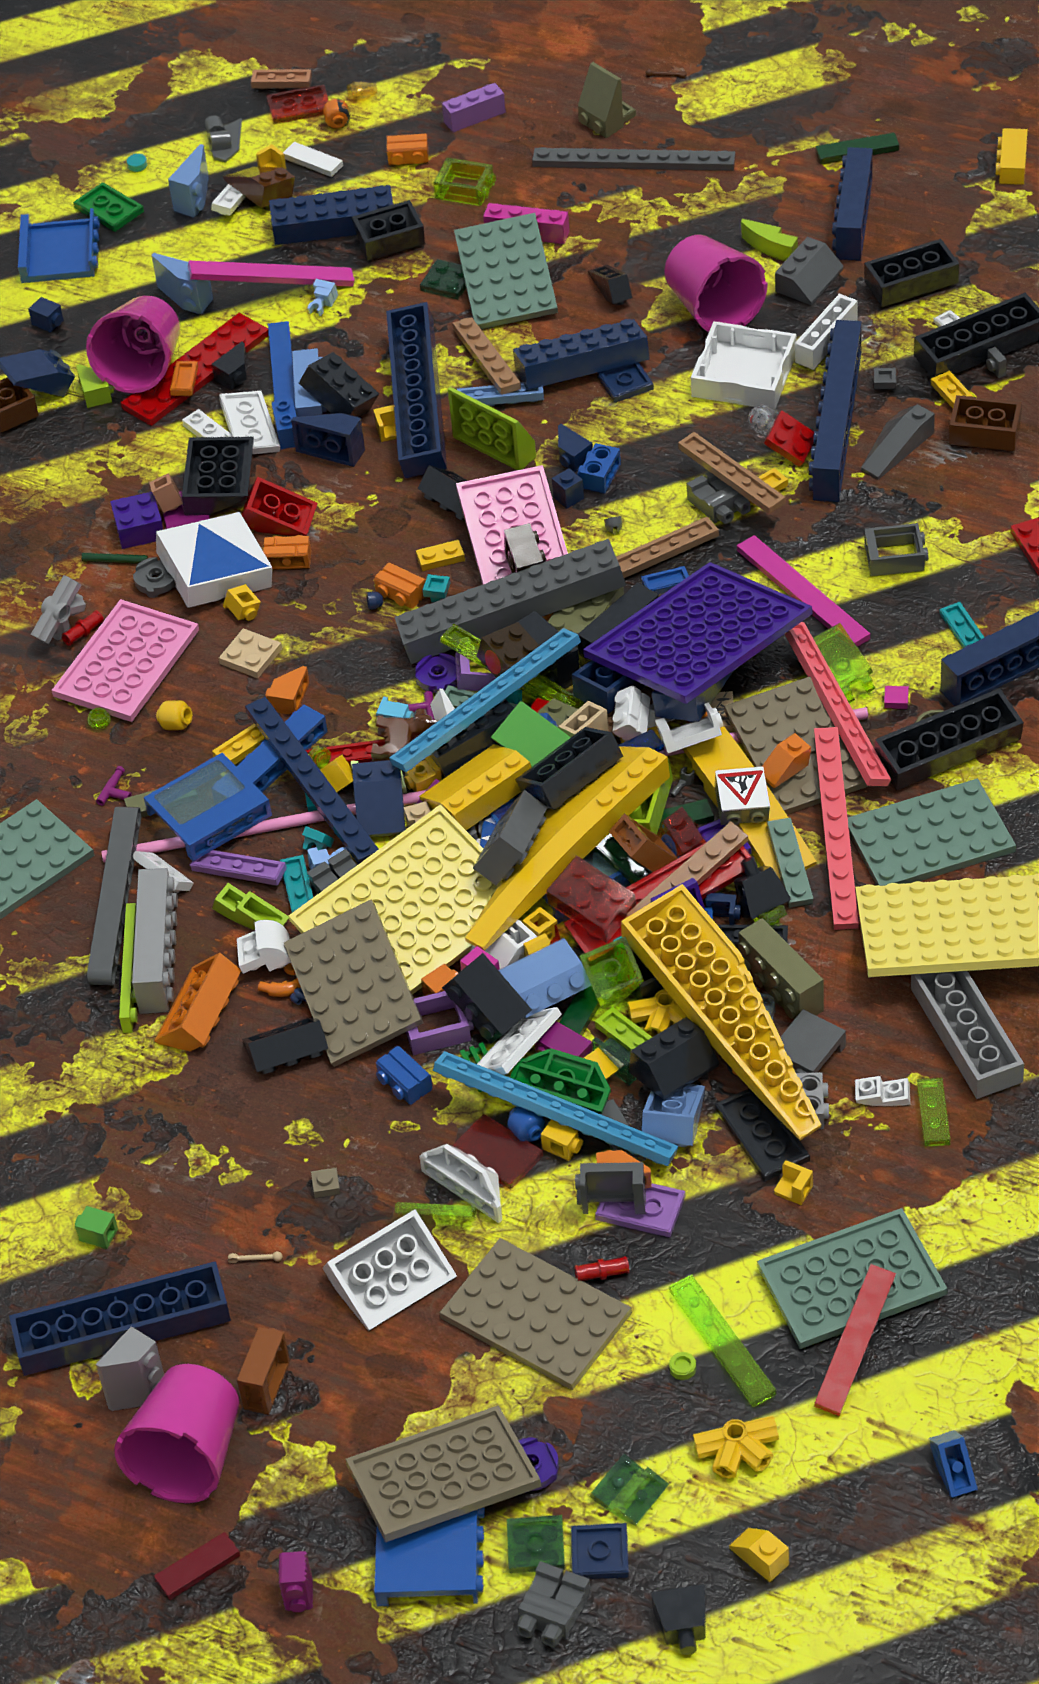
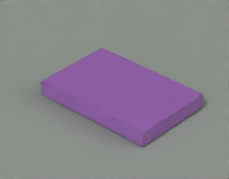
M652 1183V1188H646V1214H635L634 1202H600L595 1219L670 1238L686 1197L685 1191Z

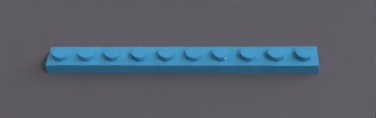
M565 628L560 630L389 757L391 764L404 772L413 769L419 762L432 755L435 750L449 742L462 730L468 728L470 724L484 716L494 706L503 702L510 694L519 690L521 686L536 677L549 665L554 664L565 653L570 652L581 642L579 635Z
M444 1051L434 1063L433 1071L445 1078H452L470 1088L486 1092L492 1097L506 1100L514 1106L523 1107L539 1116L555 1120L563 1126L577 1129L585 1135L604 1140L610 1145H616L628 1150L632 1154L648 1158L656 1164H663L668 1167L677 1153L678 1146L448 1052Z

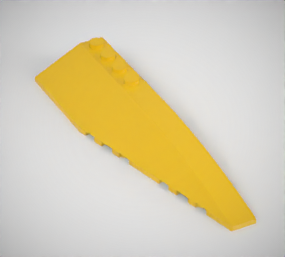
M619 747L623 757L613 767L606 769L599 775L597 780L581 788L580 793L564 801V805L555 810L549 809L544 816L546 820L539 828L540 831L533 839L534 843L527 851L526 858L520 865L516 864L513 866L514 871L507 880H502L466 935L465 941L475 947H480L484 951L588 855L609 834V830L624 813L629 816L670 778L668 757L649 747Z
M683 884L622 920V938L687 1017L704 1030L713 1048L772 1113L799 1140L821 1128V1123L809 1097L806 1096L803 1090L801 1080L796 1075L793 1063L784 1049V1044L772 1018L753 983L750 971L745 966L742 954Z

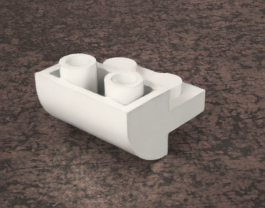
M272 920L256 921L254 932L237 938L238 962L242 973L257 970L262 965H266L268 970L272 971L277 968H283L291 963L284 942L290 940V937L283 925Z

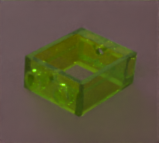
M447 157L433 182L435 199L481 206L484 199L488 198L489 190L496 181L493 165ZM455 176L479 180L477 186L454 183L452 181Z

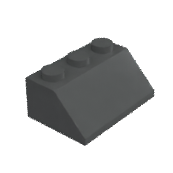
M807 237L775 272V292L812 306L843 271L844 266L826 243Z

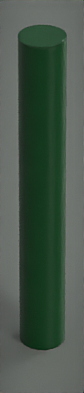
M82 553V561L139 564L148 559V555Z

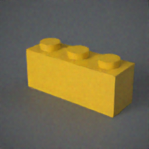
M1003 129L1002 137H998V149L1001 150H997V162L1000 163H996V175H1000L999 184H1024L1027 129Z

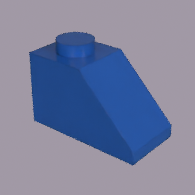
M953 1430L929 1438L936 1467L950 1497L977 1490L964 1436Z

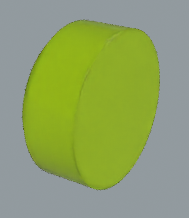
M687 1352L674 1354L669 1361L671 1375L679 1380H687L693 1377L696 1373L695 1358Z

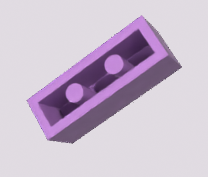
M496 83L470 91L442 103L444 123L452 132L506 112L504 93Z

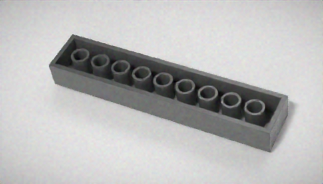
M609 539L563 556L555 557L541 564L533 565L519 572L511 573L508 576L490 581L478 587L468 589L459 594L446 597L437 602L424 605L418 609L405 612L396 616L395 620L410 663L414 664L428 655L433 657L439 653L457 648L459 640L477 641L481 637L516 623L534 611L540 616H545L626 586L612 545Z

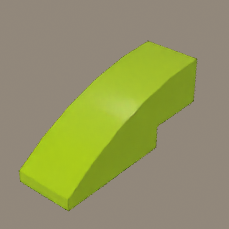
M746 219L741 220V237L755 249L770 257L786 261L798 248V237L782 234L781 227Z
M229 883L215 898L212 907L213 910L253 930H255L256 921L272 920L284 926L289 920V916L249 891L246 895Z

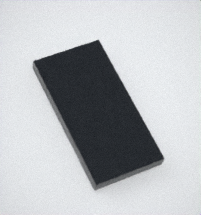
M750 1088L715 1103L717 1112L764 1181L783 1174L782 1165L785 1160L799 1166L810 1161V1155L800 1140Z

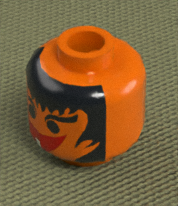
M332 99L324 105L323 113L328 126L331 128H341L349 123L350 112L345 101L342 99Z

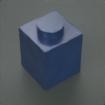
M40 297L28 308L31 324L48 332H52L64 321L61 305L43 297Z
M568 468L552 478L553 498L566 509L584 499L583 479Z

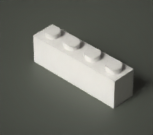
M839 294L795 342V363L814 370L827 355L828 343H832L830 341V329L835 328L836 320H858V301Z

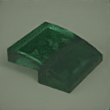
M623 1454L591 1492L589 1497L616 1516L636 1526L669 1486V1483L649 1467L644 1470L627 1455Z

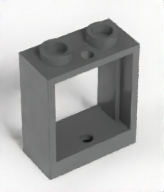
M918 523L864 529V546L870 576L925 571V561L929 560L928 549L923 548V545H925L924 532H920ZM913 544L915 553L884 557H879L877 547Z

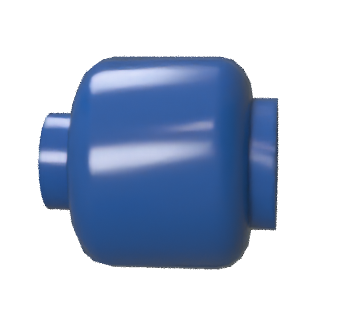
M516 1106L509 1114L508 1128L519 1141L524 1143L532 1142L541 1137V1133L545 1129V1119L543 1116H539L528 1109Z

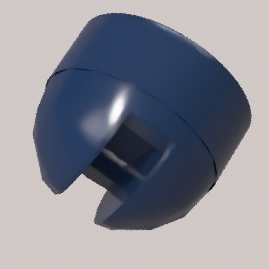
M366 592L369 610L380 608L383 604V596L379 592Z

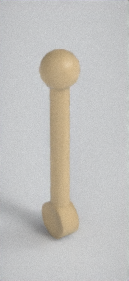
M278 1251L266 1255L238 1256L232 1253L228 1255V1262L234 1264L238 1261L270 1259L279 1262L283 1256Z

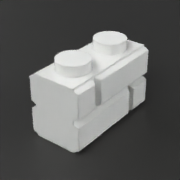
M630 686L617 692L615 696L616 704L612 733L622 737V740L628 744H633L646 738L650 697L645 693H641L635 686Z

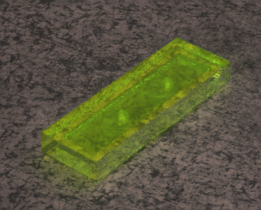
M943 1078L917 1079L924 1146L950 1145L951 1139Z
M395 1203V1213L400 1215H406L416 1209L420 1216L476 1218V1209L473 1206Z

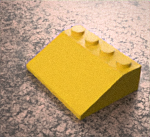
M493 744L421 794L419 798L423 802L427 801L428 807L432 810L441 804L467 831L521 793L515 779L529 770L531 763L516 750Z

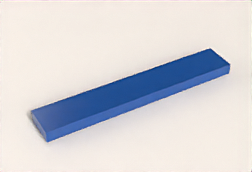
M289 321L268 323L274 400L280 401L293 398L295 407Z

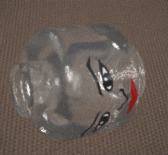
M763 404L754 407L748 416L750 428L763 436H767L779 412Z

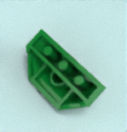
M552 1048L533 1054L525 1059L521 1058L514 1066L509 1077L598 1114L603 1113L611 1093V1089L598 1062Z

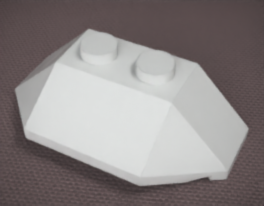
M448 1144L426 1151L419 1156L423 1173L496 1222L500 1223L502 1221L499 1179L494 1169L485 1167L473 1155H467L460 1149Z

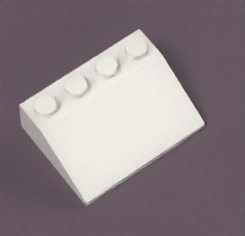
M416 1209L330 1260L323 1267L324 1272L336 1291L368 1331L457 1277Z

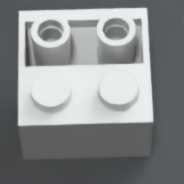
M518 919L485 952L497 959L499 967L502 969L524 958L523 943L537 936ZM472 945L470 952L475 948V946Z

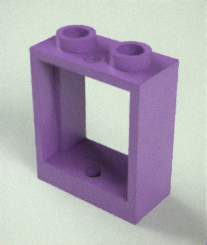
M458 641L455 654L458 690L480 691L496 679L492 673L470 672L469 661L481 662L476 656L480 642ZM471 646H473L474 651L472 653H467L466 651Z
M445 991L414 999L421 1016L455 1008L460 1023L419 1033L417 1027L407 1031L406 1034L413 1055L471 1041L470 1031L474 1030L473 1023L464 1016L461 1009L447 996Z

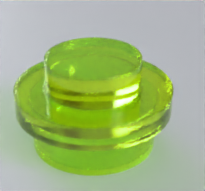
M95 708L89 712L87 721L91 728L102 729L109 725L111 718L105 709Z
M316 746L310 751L309 756L318 768L322 769L329 763L331 752L326 747Z

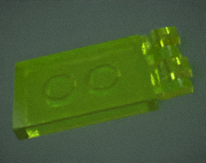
M841 623L813 637L849 703L855 700L849 687L853 683L859 681L867 693L875 689L872 683L873 680L870 677V674L873 673L871 666Z

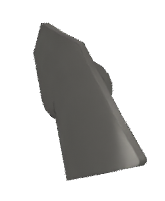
M216 115L209 116L205 120L204 125L208 133L211 153L214 159L227 162L239 151L242 118L223 125L220 117Z

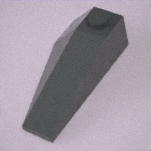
M918 404L897 413L885 424L864 461L861 471L879 480L934 434L935 414Z

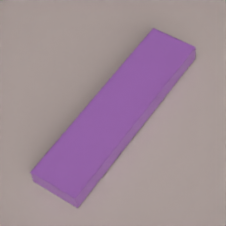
M216 850L210 851L190 864L192 871L277 886L287 869L285 862Z

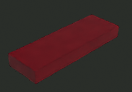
M223 1532L154 1575V1579L170 1601L238 1558L240 1553L228 1535Z

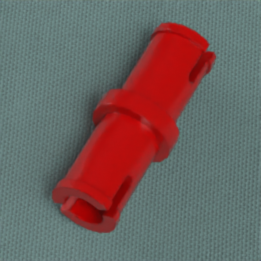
M95 610L85 619L76 621L75 626L61 634L63 642L71 646L82 636H88L92 629L104 622L102 614Z
M626 1256L606 1261L602 1258L597 1259L595 1263L575 1265V1277L578 1281L596 1278L605 1280L607 1276L629 1273L628 1259Z

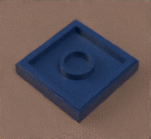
M639 362L597 372V378L614 403L654 390L653 382Z
M627 1523L571 1526L572 1573L588 1579L629 1577Z

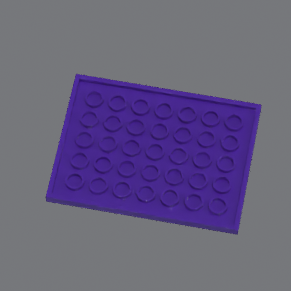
M709 562L584 648V657L687 704L812 615V606Z

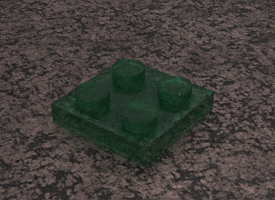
M440 259L435 261L420 283V291L456 300L460 298L466 289L462 265Z
M562 1515L507 1519L509 1573L536 1572L540 1561L565 1570Z

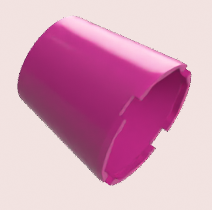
M705 235L687 237L673 248L667 258L664 274L668 286L698 324L707 332L710 331L714 321L746 326L757 315L766 298L768 283L765 281V270L762 265L754 258Z
M139 296L100 318L92 327L86 343L88 361L99 379L103 382L105 380L114 386L116 390L126 393H140L156 386L168 369L180 336V323L175 311L165 301L157 297Z
M180 1364L171 1367L166 1371L119 1435L115 1443L114 1453L120 1469L134 1484L142 1483L152 1489V1495L161 1499L179 1503H194L207 1499L210 1493L216 1490L220 1481L239 1408V1397L236 1390L223 1376L209 1368L194 1364Z

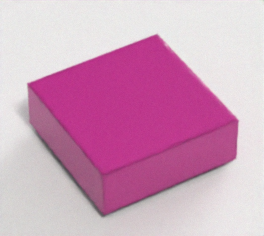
M885 686L884 708L908 709L909 686Z

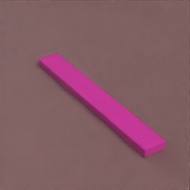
M193 260L188 262L191 280L313 285L316 279L335 283L336 286L350 287L354 286L355 281L352 269L347 267Z
M755 535L737 545V551L790 597L811 605L812 615L851 649H855L870 639V633Z

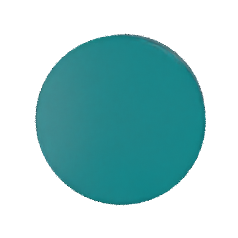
M139 153L130 155L127 158L128 169L133 172L144 170L147 167L146 156Z

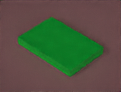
M104 182L73 202L74 208L89 217L90 208H93L94 215L99 217V223L114 232L144 212V207Z

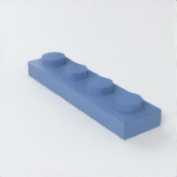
M520 383L521 390L500 395L494 385L457 389L488 406L544 400L543 386L528 390L524 383Z

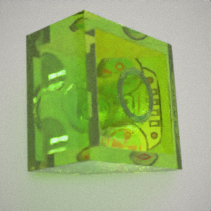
M626 936L580 955L602 1009L626 999L644 982Z

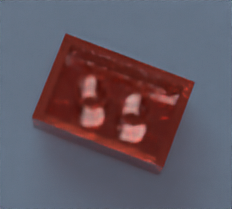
M577 855L546 890L549 905L606 943L619 929L621 921L627 918L626 914L636 906L635 894Z

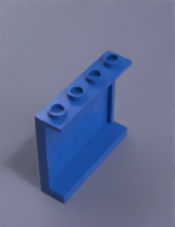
M90 208V219L31 224L29 214L21 215L18 270L21 283L95 277V268H98L97 255H99L97 243L99 241V232L97 228H100L99 217L94 215L93 208Z
M484 1507L385 1542L377 1527L374 1591L377 1606H388L389 1597L473 1595L474 1604H477L478 1593L483 1592V1575H479V1568L484 1567L483 1550H479V1543H484V1527L479 1526V1518H484Z

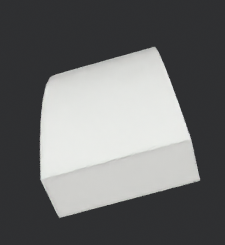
M876 1076L855 1080L856 1102L859 1104L871 1106L910 1105V1083L908 1078L882 1082L881 1077Z

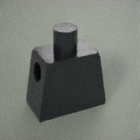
M754 857L740 862L745 874L736 878L734 885L738 903L741 905L742 918L754 919L791 900L790 895L772 867H758Z
M701 1584L651 1592L652 1609L665 1643L668 1645L679 1644L680 1653L683 1655L695 1653L697 1651L696 1641L706 1638L705 1585Z

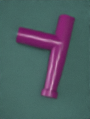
M431 691L424 693L425 702L408 704L409 711L415 713L417 709H426L427 715L435 720L430 705L434 699L433 693Z
M117 766L114 774L96 799L97 804L103 806L109 796L122 800L132 796L131 792L115 788L121 775L125 772L123 767Z

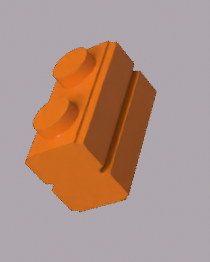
M427 134L387 136L388 165L429 163Z
M309 536L265 537L263 552L270 562L272 569L310 568L311 545Z
M388 563L374 578L376 592H379L383 598L388 597L394 600L400 606L405 605L414 609L419 601L425 597L423 596V587L426 579L392 563Z

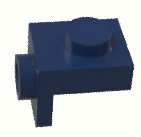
M710 893L707 895L706 907H712L713 916L729 917V925H735L736 919L740 920L741 905H737L736 895Z

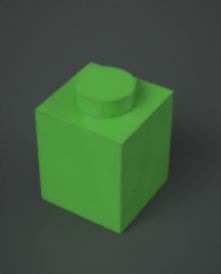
M89 1206L85 1207L82 1215H78L75 1221V1229L79 1241L105 1249L108 1248L118 1230L114 1214Z

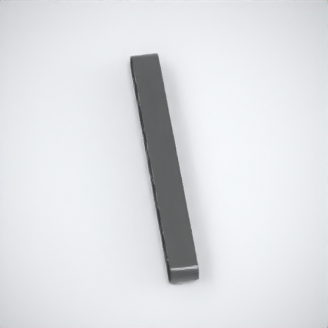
M115 807L87 970L89 985L115 984L125 923L126 904L128 903L135 861L133 854L137 849L141 824L140 807Z

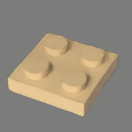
M243 628L221 654L219 662L221 665L259 678L282 650V644Z

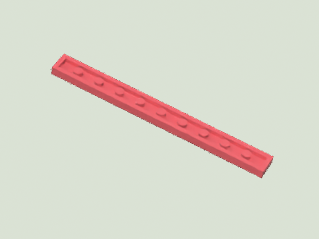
M800 622L785 633L788 642L806 675L811 677L818 697L834 726L838 727V733L867 786H888L891 781L890 776L804 622Z
M838 727L814 728L834 930L858 929L859 921Z

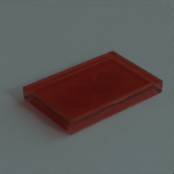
M325 85L267 95L273 124L323 116L324 105L329 101Z
M485 1114L452 1145L467 1155H473L485 1167L494 1169L498 1174L499 1183L510 1190L543 1157V1150L528 1141H520L511 1130Z

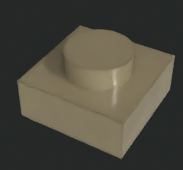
M337 1168L311 1171L315 1198L340 1194Z

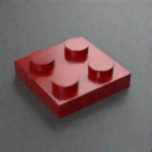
M781 410L764 444L800 467L814 443V431Z

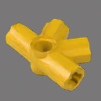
M665 989L658 991L655 997L627 1002L630 1020L633 1023L648 1021L644 1031L652 1037L687 1017Z
M772 1415L747 1422L733 1419L725 1423L722 1428L693 1434L698 1458L716 1455L712 1468L713 1472L717 1473L720 1477L730 1479L731 1477H736L741 1460L756 1472L763 1471L769 1466L773 1453L763 1444L779 1440L775 1419Z

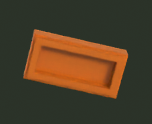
M176 361L170 388L171 396H192L198 371L197 361Z

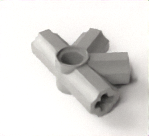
M63 575L53 595L48 596L41 605L42 615L31 635L47 644L50 643L52 637L56 640L62 639L61 634L70 629L68 618L85 611L86 603L83 600V596L77 594L81 587L80 583Z

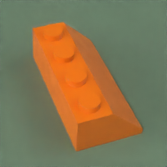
M220 952L193 966L154 1041L157 1044L189 1052L196 1048L204 1047L210 1040L209 1033L220 1020L219 1014L229 1002L228 996L239 982L237 978L241 969Z

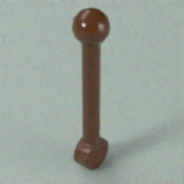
M651 69L645 71L648 77L663 75L679 76V78L684 79L687 74L686 71L663 72L652 71Z

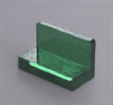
M597 1037L592 1040L593 1051L599 1047L618 1067V1071L615 1073L616 1076L628 1085L637 1079L629 1073L630 1051L612 1037L605 1042H602Z

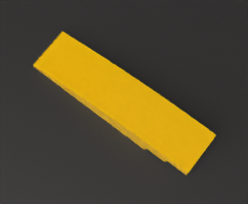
M724 726L720 727L722 735L682 748L692 762V769L703 782L704 791L717 808L714 786L715 771L754 767ZM767 786L770 803L769 821L789 818ZM767 821L737 824V827L748 835L749 841L747 842L756 860L761 866L772 867L781 881L767 830ZM793 825L806 870L817 865V861Z

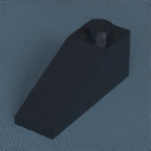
M609 265L588 270L589 276L608 302L617 306L627 303L626 300L633 298L626 273Z

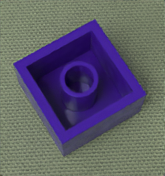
M152 492L110 501L122 549L156 542V531L163 530L156 499Z

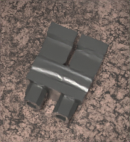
M710 471L705 473V477L701 475L686 483L687 500L706 516L710 517L713 523L721 521L727 524L733 520L735 512L738 511L744 515L751 510L750 502L746 497Z
M346 849L328 859L329 865L323 862L307 872L311 887L317 894L357 866Z
M540 1561L536 1568L535 1578L518 1608V1634L531 1638L535 1629L543 1631L541 1641L553 1648L556 1647L561 1638L567 1640L570 1630L591 1594L590 1579L566 1571L563 1575V1569Z

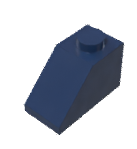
M558 425L559 461L564 467L577 472L580 465L584 464L588 451L592 450V442L565 425Z

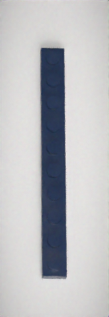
M266 696L246 705L245 710L248 716L357 864H360L379 850Z

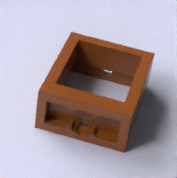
M625 813L609 830V833L632 859L652 872L678 859L658 835Z
M258 1327L238 1376L237 1382L244 1410L269 1415L288 1369L290 1359L284 1332H280L275 1328Z

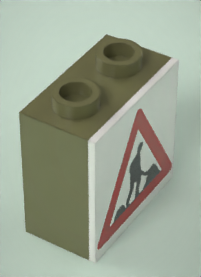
M763 767L715 771L714 786L721 825H727L730 821L735 825L769 821L770 803Z

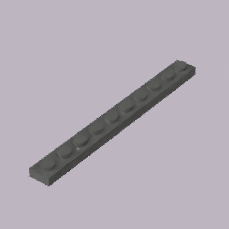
M542 147L534 149L532 162L533 167L734 171L736 157L735 151L725 150L690 151Z

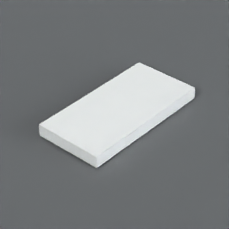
M262 391L220 394L219 401L231 437L254 436L253 454L280 452V444Z
M557 1007L541 1010L527 1018H522L499 1039L477 1065L502 1075L507 1074L562 1015Z

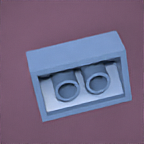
M564 938L498 970L532 1009L525 1018L592 986L582 962Z

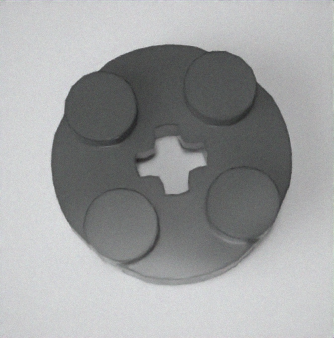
M157 557L148 558L140 562L135 568V574L133 573L136 588L142 593H146L150 598H155L159 594L168 592L176 587L174 578L167 572L162 561L158 560Z

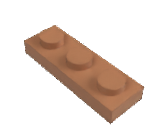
M311 69L253 70L251 86L252 88L260 89L310 88L312 72Z

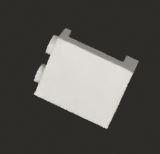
M709 702L704 704L707 717L700 719L699 722H691L671 730L664 718L655 720L661 741L667 753L722 735L720 727L724 725L716 707L712 708Z

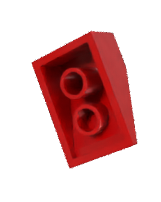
M257 476L249 491L248 499L245 502L241 515L248 527L257 532L288 536H307L318 503Z

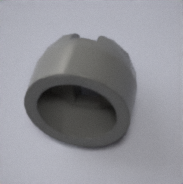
M621 516L604 519L608 532L613 533V527H616L617 532L622 529Z

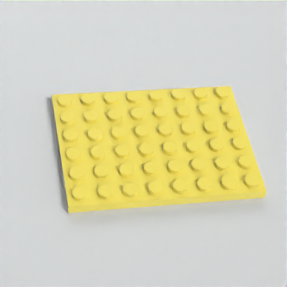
M440 804L290 914L289 920L301 933H304L366 901L372 900L413 995L422 988L421 978L443 964L450 967L470 952L472 944L466 942L465 937L503 878L495 885L473 869L483 848Z
M1039 873L1028 876L1012 875L1010 877L997 878L991 876L982 879L964 878L952 881L938 880L936 882L916 881L906 884L889 883L885 886L864 885L855 887L868 977L1039 966Z

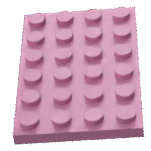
M543 465L456 483L457 493L482 584L511 574L504 553L505 529L530 523L532 530H536L540 543L537 545L539 550L543 549L546 561L568 554Z
M120 599L52 689L53 697L132 722L198 633L199 626L197 623Z

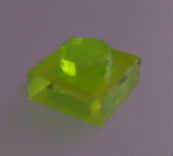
M778 905L774 909L758 915V917L754 918V922L763 918L769 925H775L780 922V918L787 915V912L783 905Z

